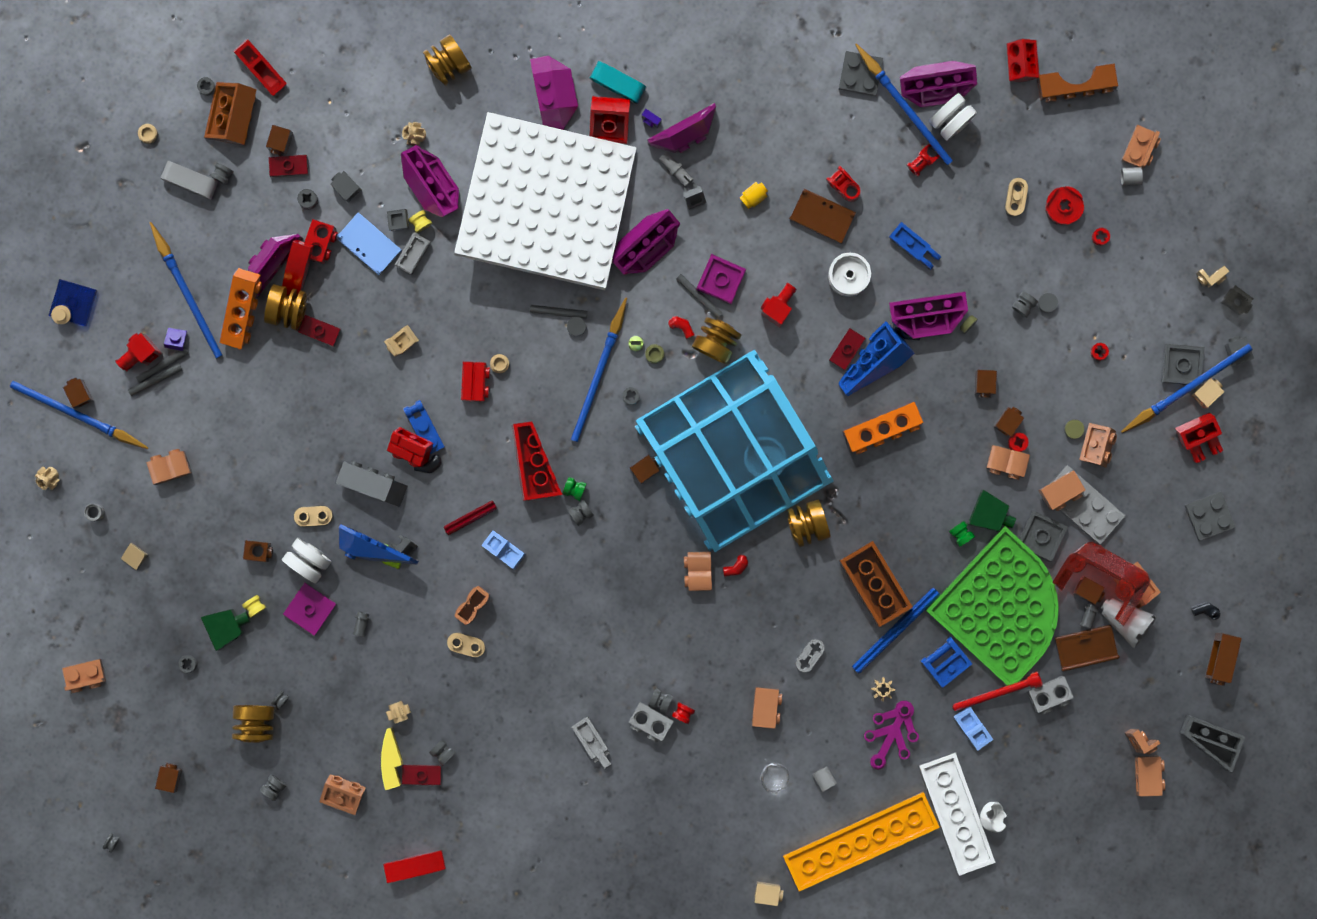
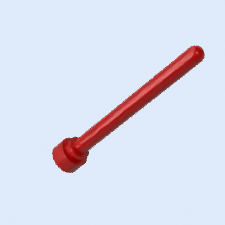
M1038 671L1031 673L1026 680L955 703L953 710L959 711L1029 686L1031 688L1035 687V689L1042 687L1041 677Z

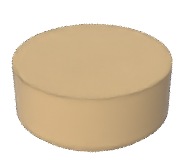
M144 124L138 130V137L142 142L151 144L156 141L158 131L153 125Z

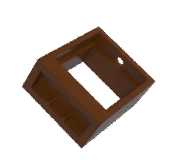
M1215 633L1205 678L1210 679V683L1225 686V683L1232 682L1242 638Z

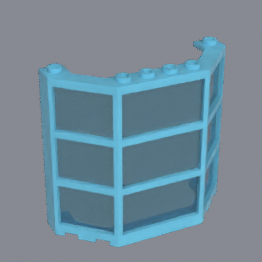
M755 350L636 420L638 424L635 426L640 436L644 434L657 454L654 457L659 467L664 466L666 469L665 477L670 484L672 482L675 484L677 489L674 492L679 500L684 499L687 504L684 507L689 517L694 516L707 539L704 541L709 551L713 550L714 553L834 482L827 471L821 457L818 459L816 456L818 455L817 447L774 376L767 375L766 372L769 370Z

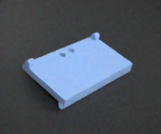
M359 212L336 237L337 240L378 275L402 252L396 244Z

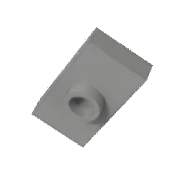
M413 232L395 266L412 275L431 242Z

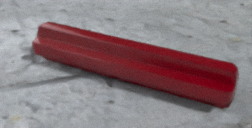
M489 501L445 525L444 530L447 535H451L495 511L497 507L494 501Z

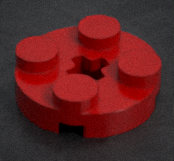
M1073 187L1056 188L1046 199L1045 211L1053 222L1060 225H1069L1076 222L1083 214V197ZM1068 201L1069 210H1062L1060 202Z

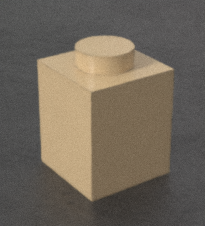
M1210 378L1191 396L1206 409L1224 393L1221 389L1223 386L1218 380Z
M757 882L755 903L778 906V901L782 902L783 890H780V885Z

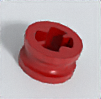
M1098 228L1093 232L1092 240L1096 245L1103 246L1110 240V233L1105 228ZM1098 232L1106 235V238L1103 239L1105 240L1104 242L1096 238L1099 235Z
M1097 343L1092 346L1090 353L1093 359L1100 361L1108 356L1109 349L1106 344ZM1098 346L1101 347V350L1105 351V353L1101 354L1102 357L1095 353Z

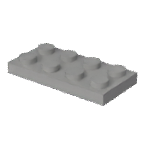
M1066 465L1052 482L1073 471V469ZM1077 474L1085 488V491L1082 492L1083 496L1074 502L1072 499L1065 502L1067 506L1060 509V511L1100 545L1125 515Z

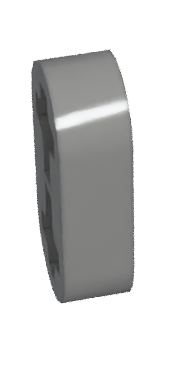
M813 639L806 645L796 660V667L799 671L808 672L813 668L824 652L823 642ZM818 642L820 644V652L815 651L813 655H810L813 649L811 644H817ZM807 656H810L811 658L808 661L810 666L802 669L800 667V660H805Z

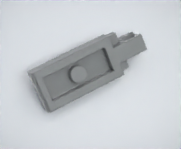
M587 716L573 725L572 729L591 759L595 763L600 761L604 769L610 766L611 763L607 758L610 752L589 717Z

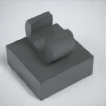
M693 184L694 189L687 191V188H684L683 196L689 210L707 203L701 186Z
M407 209L387 211L389 231L409 229Z
M401 535L398 536L401 539V543L398 546L394 543L391 544L395 550L407 556H410L418 547L410 539L404 538Z

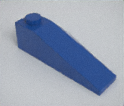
M887 321L870 336V343L865 350L861 349L857 362L850 365L839 381V386L847 396L899 368L915 354L907 342Z
M342 524L339 526V549L345 551V556L353 560L358 557L363 560L415 565L419 562Z

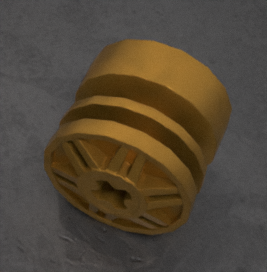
M450 34L440 40L441 51L434 45L431 46L435 55L431 56L427 49L423 51L428 67L444 86L449 84L445 77L446 74L452 80H455L452 72L454 69L462 75L472 68Z
M273 284L265 307L264 323L278 326L283 318L284 328H288L291 324V329L298 330L306 311V292L300 291L297 296V290L293 289L290 295L287 296V287Z
M706 317L704 322L711 326V328L701 327V330L707 336L697 335L692 348L716 361L728 364L733 353L726 347L727 345L736 347L737 343L731 337L740 340L742 335L729 324L718 319Z
M819 499L806 503L807 512L803 513L800 506H796L798 512L796 516L792 508L787 509L788 524L792 536L799 547L804 546L803 537H806L808 544H812V534H815L818 541L831 538Z
M233 706V719L241 720V724L232 726V729L241 730V733H233L232 739L250 743L273 740L272 734H264L266 730H273L272 726L265 725V721L274 719L273 706Z

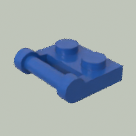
M951 637L929 657H924L921 660L922 664L942 688L972 665L971 661ZM952 648L955 653L934 669L931 664Z

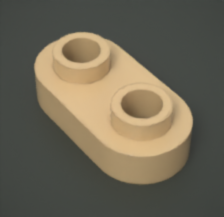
M1022 178L1013 179L1008 186L1005 210L1008 215L1013 217L1019 216L1025 209L1028 184ZM1016 185H1019L1021 187V191H1015L1014 187ZM1016 204L1018 209L1012 210L1011 205Z
M326 506L301 507L294 514L295 522L303 527L327 525L333 519L332 510ZM321 512H325V519H320L319 514ZM302 513L307 515L306 520L300 519Z
M453 633L447 640L448 648L453 652L471 657H479L485 651L484 642L476 637ZM455 639L460 640L459 646L453 644ZM473 644H477L479 646L478 651L472 650Z

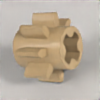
M409 122L403 128L402 137L407 140V145H420V142L425 140L426 131L424 128H421L422 123Z
M42 466L35 475L37 478L36 484L43 490H46L48 487L50 490H53L60 481L58 479L59 473L53 467L46 469Z
M882 677V682L874 680L876 686L871 688V690L876 692L874 698L881 696V701H884V697L887 696L891 699L890 692L895 691V689L890 687L892 681L885 683L884 677ZM882 684L888 688L884 695L878 691V687H882Z
M402 701L389 705L390 711L386 712L388 719H393L395 724L407 720V714L411 713L408 704L403 705Z

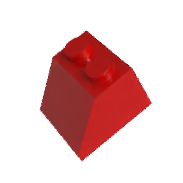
M592 96L589 136L627 144L630 99Z

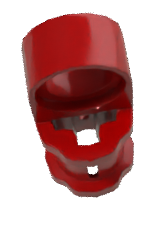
M930 143L918 153L919 156L906 164L909 170L917 177L920 176V172L926 166H930L940 157L939 155L930 157L927 154V149L932 147Z

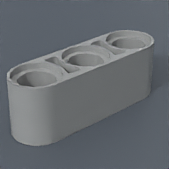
M167 161L161 175L162 180L208 199H212L218 181L171 161Z

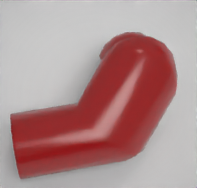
M674 316L669 320V327L672 329H682L686 339L695 335L687 319Z
M739 555L734 566L723 567L724 576L742 574L748 566L747 557Z

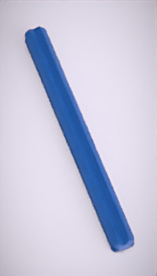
M932 588L913 608L852 666L857 673H861L940 596L939 592Z

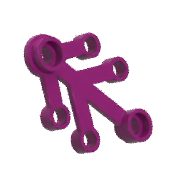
M900 701L896 704L894 710L873 715V722L878 725L882 724L884 720L896 717L892 725L873 731L867 730L864 733V738L868 742H872L875 738L887 734L878 754H874L870 759V764L874 769L880 770L884 768L886 764L885 756L894 738L899 749V757L904 760L910 757V751L906 748L900 726L904 721L908 731L907 739L910 742H916L919 739V734L915 731L911 720L914 707L910 702ZM902 707L908 708V712L906 714L901 713ZM877 715L882 716L881 722L875 721ZM868 732L873 733V738L870 740L866 738ZM915 733L916 739L911 740L909 735ZM902 750H906L908 752V755L906 757L901 756ZM877 758H880L882 760V763L879 766L875 765V760Z

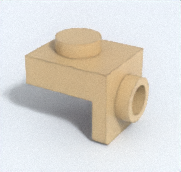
M1224 265L1210 277L1203 269L1199 270L1196 274L1199 276L1197 277L1198 281L1203 286L1209 288L1215 283L1218 285L1227 278L1225 275L1229 270Z
M407 325L394 336L386 339L384 343L388 351L396 357L405 353L419 340Z

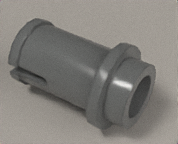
M1088 603L1087 607H1084L1086 610L1080 625L1092 629L1096 614L1099 613V607Z
M357 612L353 635L365 637L367 621L370 620V617H368L369 613Z

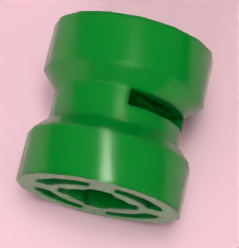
M568 477L562 494L565 496L571 495L574 499L581 501L587 483L582 481L576 482L574 478Z
M965 521L949 530L951 536L957 538L956 543L959 547L975 537L973 532L967 531L968 525Z

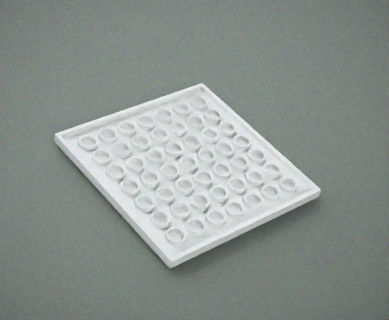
M487 112L454 255L605 290L636 147Z

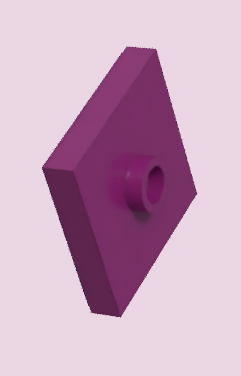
M711 254L696 290L731 305L746 269Z
M304 582L283 615L315 636L336 606V603Z

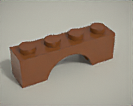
M1115 63L1096 66L1093 69L1091 78L1082 84L1068 83L1058 72L1042 74L1037 78L1040 101L1045 100L1046 103L1055 102L1057 98L1062 97L1065 100L1074 99L1076 95L1083 94V97L1095 95V92L1101 91L1102 94L1113 93L1114 89L1118 87Z

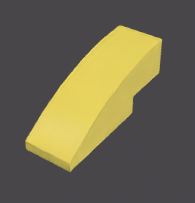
M392 727L386 730L381 752V770L385 790L402 785L397 766L403 765V760Z

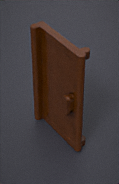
M804 188L789 220L842 244L856 212Z
M1112 625L1055 637L1063 672L1120 658L1117 653Z

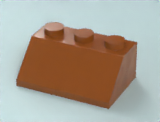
M216 82L204 138L244 145L247 139V131L252 117L251 113L256 100L257 89L240 83Z

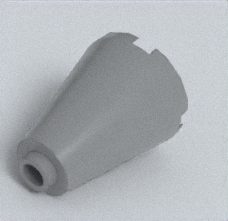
M1114 598L1110 601L1107 599L1101 606L1103 610L1101 614L1133 648L1141 642L1149 631V625H1153L1156 620L1155 615Z

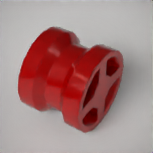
M1015 433L1008 439L1010 450L1022 452L1028 447V438L1023 433Z
M678 702L677 710L673 712L672 716L689 724V718L694 714L695 710Z

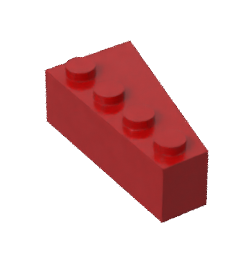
M533 422L513 424L512 432L522 500L529 501L561 496L562 492L550 467Z

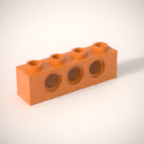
M238 268L233 275L219 343L242 349L245 343H249L251 338L249 328L253 326L255 316H252L258 305L256 295L257 293L259 294L262 283L259 282L260 274Z
M912 402L843 431L851 453L856 451L858 455L867 451V446L873 444L874 447L885 443L884 439L891 437L894 440L903 436L902 432L909 430L911 433L921 429L919 425L923 424V420L915 402ZM898 417L906 419L905 427L897 425L896 419ZM886 424L889 428L888 433L881 434L878 430L879 425ZM864 431L871 434V440L868 442L861 439V433Z

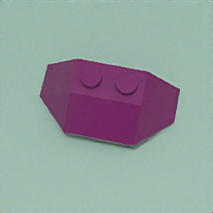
M550 56L530 59L542 123L544 126L564 130L578 108L571 69Z
M957 61L916 66L900 76L902 97L907 98L919 107L946 104L958 93L964 97L977 85L976 65Z
M715 103L647 139L648 145L672 153L678 151L683 153L690 149L689 145L695 142L696 144L702 143L707 139L706 136L709 135L716 111Z
M417 145L401 153L403 177L424 210L442 218L458 209L459 188L440 159Z
M669 209L646 216L618 242L612 262L623 275L648 271L674 247L680 222Z
M299 234L271 237L269 241L266 239L260 247L261 251L259 254L254 255L248 262L250 264L248 271L261 275L259 282L262 283L259 294L257 293L256 299L288 259L292 242L294 240H303Z
M966 292L889 303L892 323L912 339L950 334L968 312Z

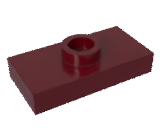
M307 155L268 157L270 177L308 175Z
M305 315L298 333L334 347L341 329Z
M849 328L829 361L845 371L866 338Z
M402 765V784L441 785V765Z

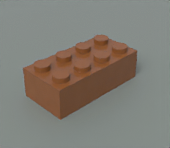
M874 541L869 542L839 560L878 627L883 626L913 608Z

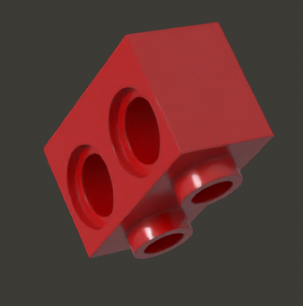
M1020 39L1007 43L1009 81L1027 82L1039 78L1036 40Z
M312 219L305 243L314 245V248L321 247L322 252L319 256L311 254L310 260L324 264L325 260H329L332 250H329L331 243H335L338 235L334 226ZM321 229L328 230V235L325 238L318 236Z

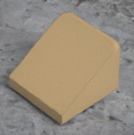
M130 543L121 559L137 570L148 554L133 543Z

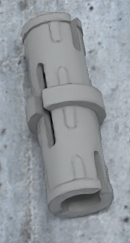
M668 151L659 158V161L669 169L670 174L674 175L684 187L693 181V178L682 168L683 165L681 163L678 164Z

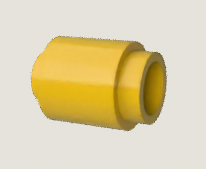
M755 182L739 198L748 209L754 208L768 197L766 194L768 190L762 182L760 184Z

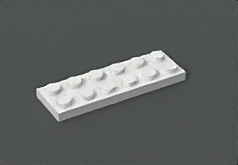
M956 753L919 765L958 875L960 876L996 863Z

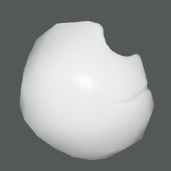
M989 802L982 808L980 823L986 830L999 833L1006 828L1003 820L1007 815L1003 811L1002 805L999 802Z

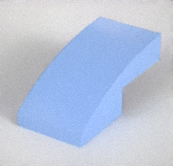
M494 530L481 545L514 570L526 555Z
M971 707L965 708L954 716V719L977 751L993 740Z

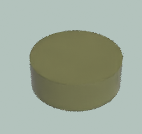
M973 315L969 316L960 326V330L963 333H967L978 319Z
M657 344L650 345L645 351L646 359L652 364L660 363L664 358L663 348Z
M1079 420L1067 422L1064 428L1065 434L1071 439L1081 437L1084 433L1083 423Z

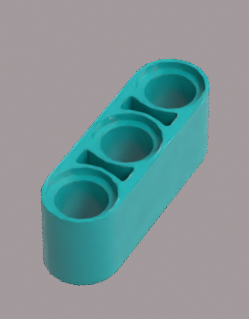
M601 61L597 62L589 77L595 83L625 99H630L635 104H638L647 88L641 82Z

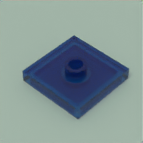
M59 279L49 316H51L52 310L56 306L64 305L71 312V318L68 322L87 326L97 290Z

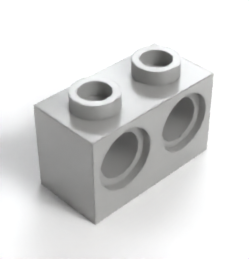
M1065 676L1046 682L1042 687L1032 688L1027 691L1035 712H1041L1042 715L1051 712V707L1059 704V707L1069 704V700L1073 698ZM1058 687L1064 689V695L1061 698L1055 695V690ZM1044 694L1047 701L1044 705H1039L1037 698Z
M640 702L629 723L632 724L630 728L639 733L643 730L648 733L647 737L658 742V740L663 741L674 720ZM639 713L646 714L647 722L644 724L638 723L636 716ZM660 722L664 725L662 733L654 732L653 725Z

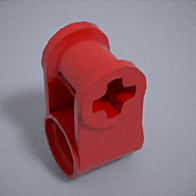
M839 166L838 170L830 178H826V181L846 201L855 202L860 196V187ZM849 188H854L857 194L851 197L846 191Z

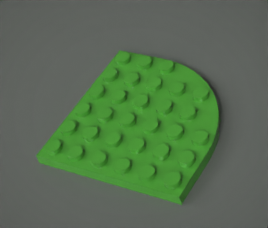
M1004 526L926 611L1008 686L1019 682L1049 647L1057 626L1058 597L1052 577L1041 559Z

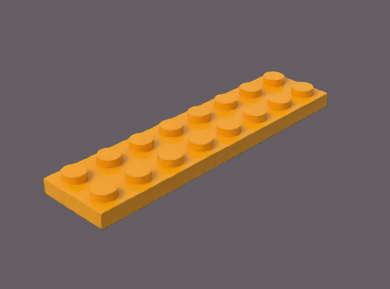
M921 792L787 853L783 857L800 892L940 827L924 792Z

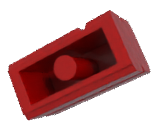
M463 362L462 401L485 402V398H489V386H486V379H490V367H487L486 363Z
M399 427L393 431L387 451L392 453L394 458L408 461L413 467H422L429 459L433 443Z

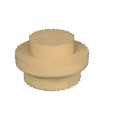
M59 305L52 310L51 316L55 323L66 324L71 318V312L68 307Z
M497 354L492 357L490 367L496 373H504L509 368V360L506 356Z

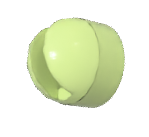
M633 336L629 339L628 345L632 351L637 352L643 348L644 343L641 337ZM631 342H641V345H631Z

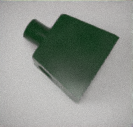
M981 490L967 524L1000 531L1002 525L1013 528L1016 518L1007 514L1009 505L987 491Z
M234 609L201 617L215 651L223 649L242 636L244 631L241 626L251 622L247 612L236 615Z

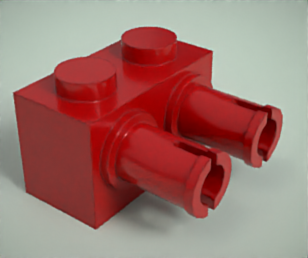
M786 283L778 296H772L771 299L766 298L760 308L763 310L761 315L780 328L791 313L792 308L787 303L797 289L791 284Z
M136 333L128 340L129 343L126 345L128 351L115 362L122 370L128 372L139 361L147 366L150 365L162 352L147 335L142 333L138 335Z
M1210 412L1175 428L1182 446L1186 450H1190L1194 463L1201 462L1200 459L1202 461L1206 459L1200 444L1206 441L1212 455L1218 454L1217 451L1220 453L1223 451L1217 437L1222 432L1215 416Z

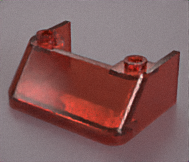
M1087 542L1068 556L1052 583L1062 591L1071 575L1081 572L1087 563L1119 580L1115 588V594L1124 604L1114 619L1124 626L1148 588L1150 576L1144 570L1094 542Z

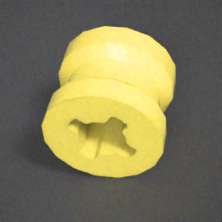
M424 210L408 219L410 224L415 226L414 230L416 233L432 225L431 220L427 219Z
M258 595L242 604L243 608L248 610L250 618L266 608L264 604H261Z

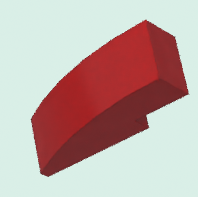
M248 39L233 51L272 96L287 84Z
M299 240L292 242L282 283L283 287H287V295H290L293 289L297 290V296L302 291L314 245Z
M442 850L383 864L387 883L446 869Z

